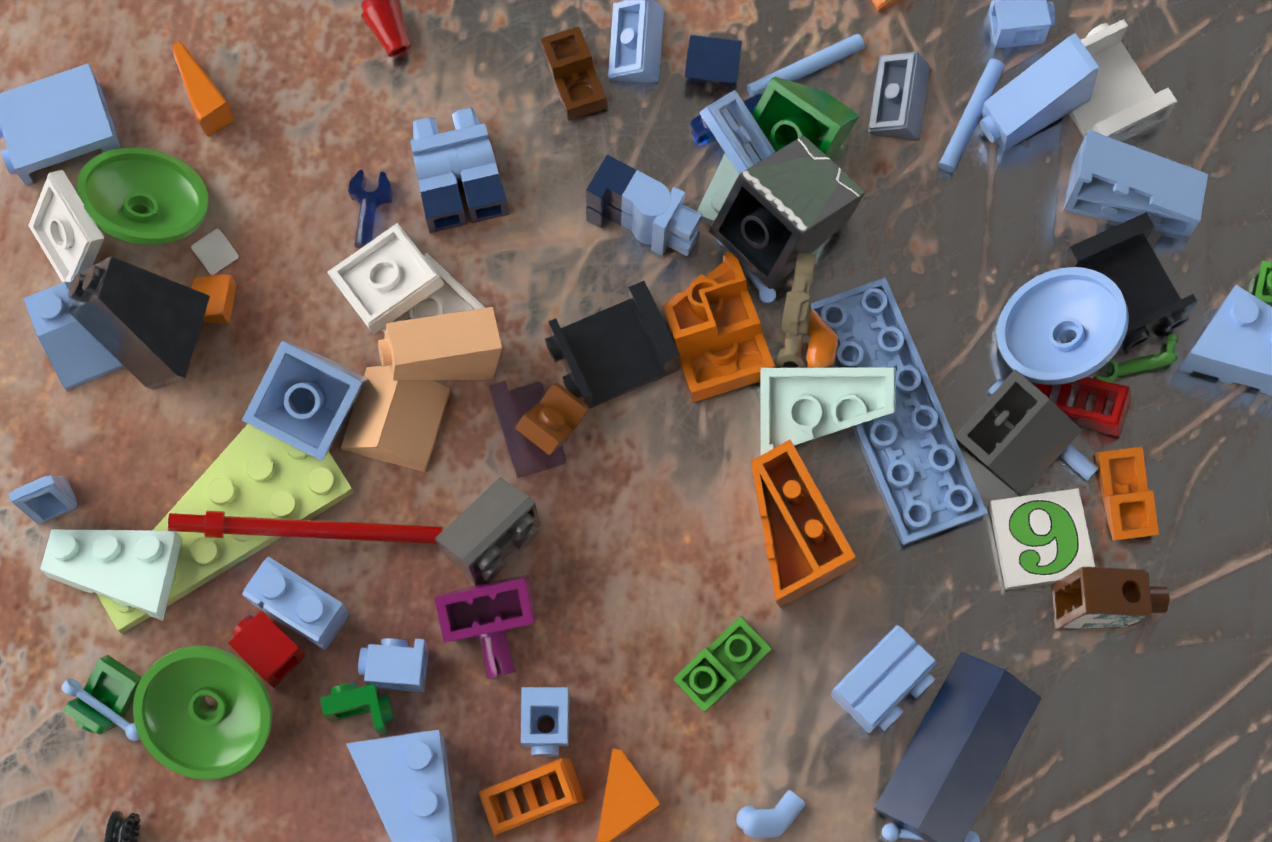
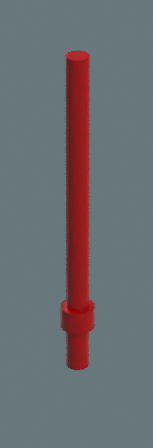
M206 510V515L169 513L168 531L205 533V538H224V534L437 544L435 538L442 532V527L238 517L225 516V511Z

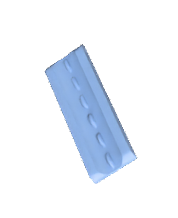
M886 277L812 303L811 309H814L838 336L835 362L831 368H896V412L852 426L902 544L907 545L987 515V510Z

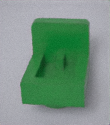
M106 655L98 659L83 690L125 718L134 701L135 692L142 677L111 656ZM78 697L67 702L64 708V712L74 718L76 724L85 731L102 734L118 726Z
M346 683L331 688V695L320 697L323 715L330 722L371 712L377 734L380 737L389 735L387 722L394 721L391 701L388 694H380L375 684L358 688L357 683Z

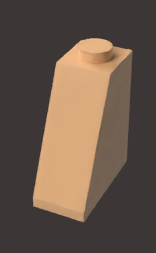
M493 307L386 323L385 337L382 340H378L382 367L390 366L393 381L493 379L502 350Z

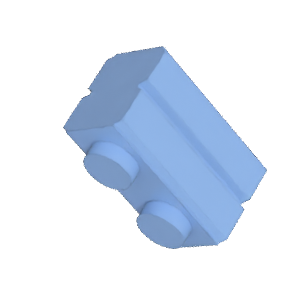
M270 557L263 561L242 593L250 604L300 636H306L311 643L324 651L329 647L350 614L343 603Z
M896 625L833 688L830 695L868 733H871L878 725L886 731L904 712L898 705L910 693L917 699L936 680L930 672L937 663L902 627Z

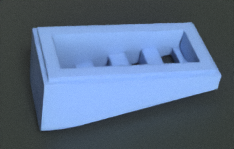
M45 476L8 493L11 502L37 524L44 523L79 506L71 485L64 476Z

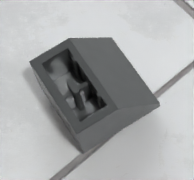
M1015 369L954 437L1017 493L1023 496L1079 435L1082 429Z
M500 477L435 538L439 549L475 586L483 579L489 582L506 566L504 559L515 548H518L520 551L525 549L539 534V531L536 529L540 526L536 504L528 495Z

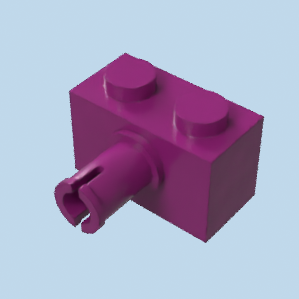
M528 574L443 592L434 597L444 643L469 637L480 638L487 678L498 677V674H500L497 657L499 658L502 676L516 672L506 632H509L511 628L534 624L537 620Z

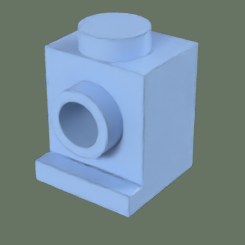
M992 0L988 14L994 48L1044 44L1050 27L1055 26L1056 17L1053 2H1047V0Z
M393 638L381 639V645L368 644V648L362 647L358 662L359 675H365L364 681L366 684H375L378 689L424 692L429 647L425 640L415 639L414 648L408 647V641Z
M522 687L521 745L523 748H531V756L543 758L558 757L559 748H569L570 694L568 687ZM543 718H551L555 722L554 729L549 733H542L538 730V723Z

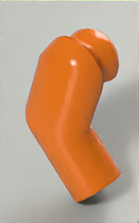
M811 309L807 333L810 337L806 355L807 368H831L835 362L838 336L816 311Z

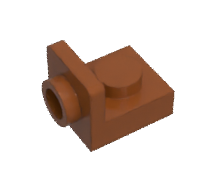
M554 383L541 401L523 415L515 429L548 455H551L570 438L589 411V407L562 385Z

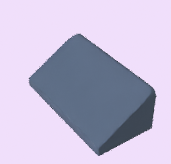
M918 52L879 57L868 129L870 134L905 140H919L930 69L929 64Z

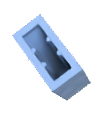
M1076 33L1062 41L983 103L980 126L990 142L997 141L1003 151H1006L1091 100L1099 66Z

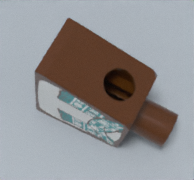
M1081 567L1052 585L1055 630L1128 628L1151 617L1152 613H1166L1170 603L1168 589L1165 586H1150L1149 574L1145 570Z

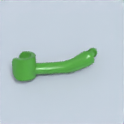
M1169 334L1167 336L1166 352L1151 354L1117 363L1111 358L1100 368L1106 370L1110 377L1105 378L1097 375L1093 378L1113 383L1120 376L1174 363L1179 358L1175 354L1178 335Z

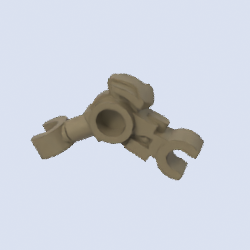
M798 252L792 291L787 292L782 319V331L785 332L786 338L785 347L780 349L774 364L775 368H783L784 363L788 361L795 362L799 368H807V353L802 349L803 337L808 333L812 303L809 301L816 269V254Z

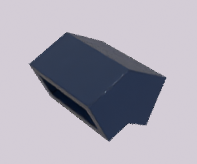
M690 35L684 77L737 83L742 41Z

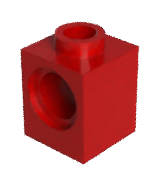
M259 611L255 616L248 615L241 620L232 632L234 637L228 642L273 688L306 657L301 649L262 611Z

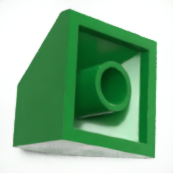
M776 76L769 82L751 114L775 151L805 135L831 160L840 150L860 116L825 91Z

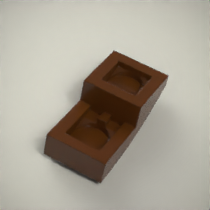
M580 27L540 38L551 76L568 121L607 109V97L594 69L592 55Z

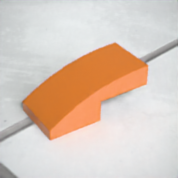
M1143 446L1094 452L1096 466L1099 467L1097 470L1099 485L1112 540L1159 535L1153 490L1148 491Z

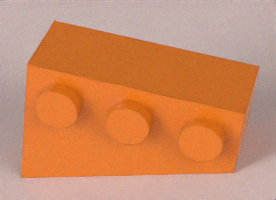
M791 440L751 460L759 513L766 543V553L773 583L775 602L780 608L859 566L855 554Z

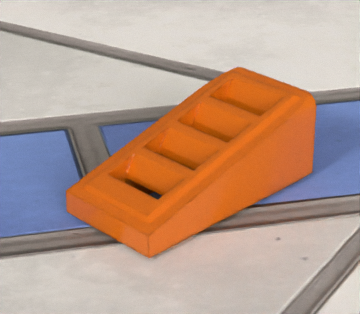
M178 41L172 45L175 60L195 116L203 132L207 136H211L234 121V115L217 87L185 45Z
M570 758L558 759L478 792L493 836L585 802L581 785ZM556 773L561 784L563 793L565 795V797L561 799L559 798L556 786L552 778V775ZM538 780L542 784L548 804L544 806L541 805L534 782ZM522 787L530 808L529 812L524 813L516 788ZM505 793L513 818L506 820L498 795Z

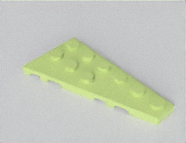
M247 424L169 513L206 515V510L225 511V516L311 520L354 494V491L329 451L324 460L320 461ZM169 513L152 531H168ZM177 532L182 538V543L166 607L281 537L224 534V538H205V533ZM97 594L117 631L121 634L151 617L145 611L132 606L127 608L115 603L108 597Z

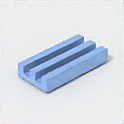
M736 90L699 112L739 174L776 152Z

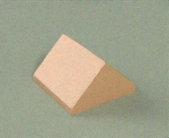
M390 366L367 367L364 377L368 379L354 405L341 450L426 472L451 393L450 388L434 380L393 381Z

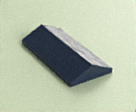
M961 652L873 810L927 842H964L1042 698L1007 670Z

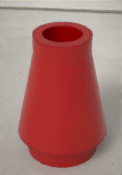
M364 0L361 3L363 10L361 18L385 48L389 57L401 55L411 48L399 0Z

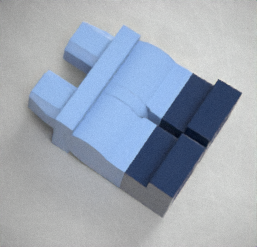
M471 107L458 110L452 114L455 126L453 131L439 134L436 120L431 117L413 122L414 140H410L429 233L467 225L457 185L458 181H462L472 223L509 215L506 195L500 180L485 123L480 124L474 109Z
M608 154L586 189L587 222L602 228L606 219L632 231L634 237L641 243L652 244L651 251L661 256L664 255L668 247L686 256L690 254L700 236L698 227L702 220V214L684 205L686 192L676 187H673L672 191L669 192L668 188L661 182Z

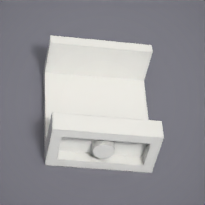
M1124 19L1110 26L1108 23H1103L1092 29L1086 38L1081 40L1099 66L1091 100L1069 113L1083 137H1085L1089 129L1123 142L1167 120L1177 102L1169 88L1156 94L1154 93L1124 47L1121 40L1128 27Z

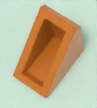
M612 748L597 842L618 841L660 810V803L623 751Z

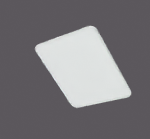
M215 229L191 246L193 252L211 275L216 274L239 258V255L220 229Z

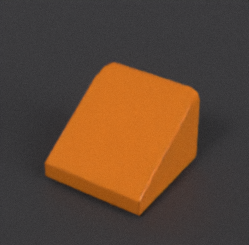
M220 274L193 278L192 289L210 296L203 322L229 325L237 287L232 275Z

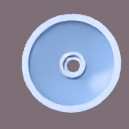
M1079 267L1052 270L1028 281L1008 300L998 320V347L1007 365L1013 371L1016 369L1029 381L1047 385L1074 382L1099 370L1118 351L1128 329V307L1117 285L1107 276L1097 271ZM1075 338L1071 342L1066 343L1068 340Z

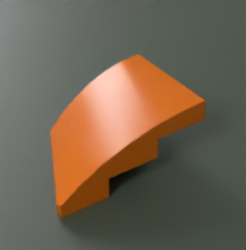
M730 251L723 255V262L706 276L700 274L690 283V286L685 291L676 294L663 305L673 341L681 356V367L693 402L760 382L761 368H775L762 333L760 320L748 292L746 278L739 260Z

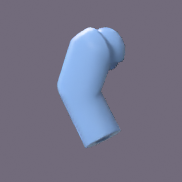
M788 790L774 809H755L752 805L743 807L737 814L736 823L739 828L743 829L744 834L751 838H776L784 834L806 806V803L795 793Z

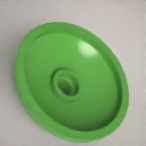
M128 147L101 153L85 164L79 173L76 185V192L84 204L83 207L97 227L118 240L132 244L161 245L181 240L200 227L208 209V192L200 176L189 165L178 158L153 149Z
M189 646L167 653L154 662L146 671L135 692L133 717L136 730L143 745L162 765L190 778L219 779L241 771L251 764L262 751L271 731L272 706L264 683L258 674L242 659L214 647ZM205 696L214 697L217 700L218 706L209 705L205 700Z

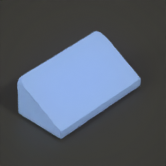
M626 0L613 4L608 70L609 80L639 83L659 82L664 9L655 0Z

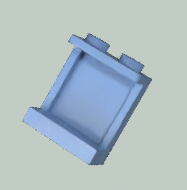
M89 63L0 93V138L4 137L7 149L2 150L1 154L10 175L17 173L25 185L34 183L31 172L98 149H102L104 153L121 148L100 82Z

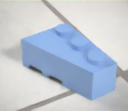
M1088 129L1071 166L1063 211L1119 223L1126 222L1147 212L1155 226L1153 230L1190 237L1201 220L1208 174Z
M1235 285L1178 370L1192 373V371L1217 377L1220 382L1231 385L1234 382L1259 389V393L1272 396V307L1238 285Z
M440 730L346 743L392 842H457L445 738Z

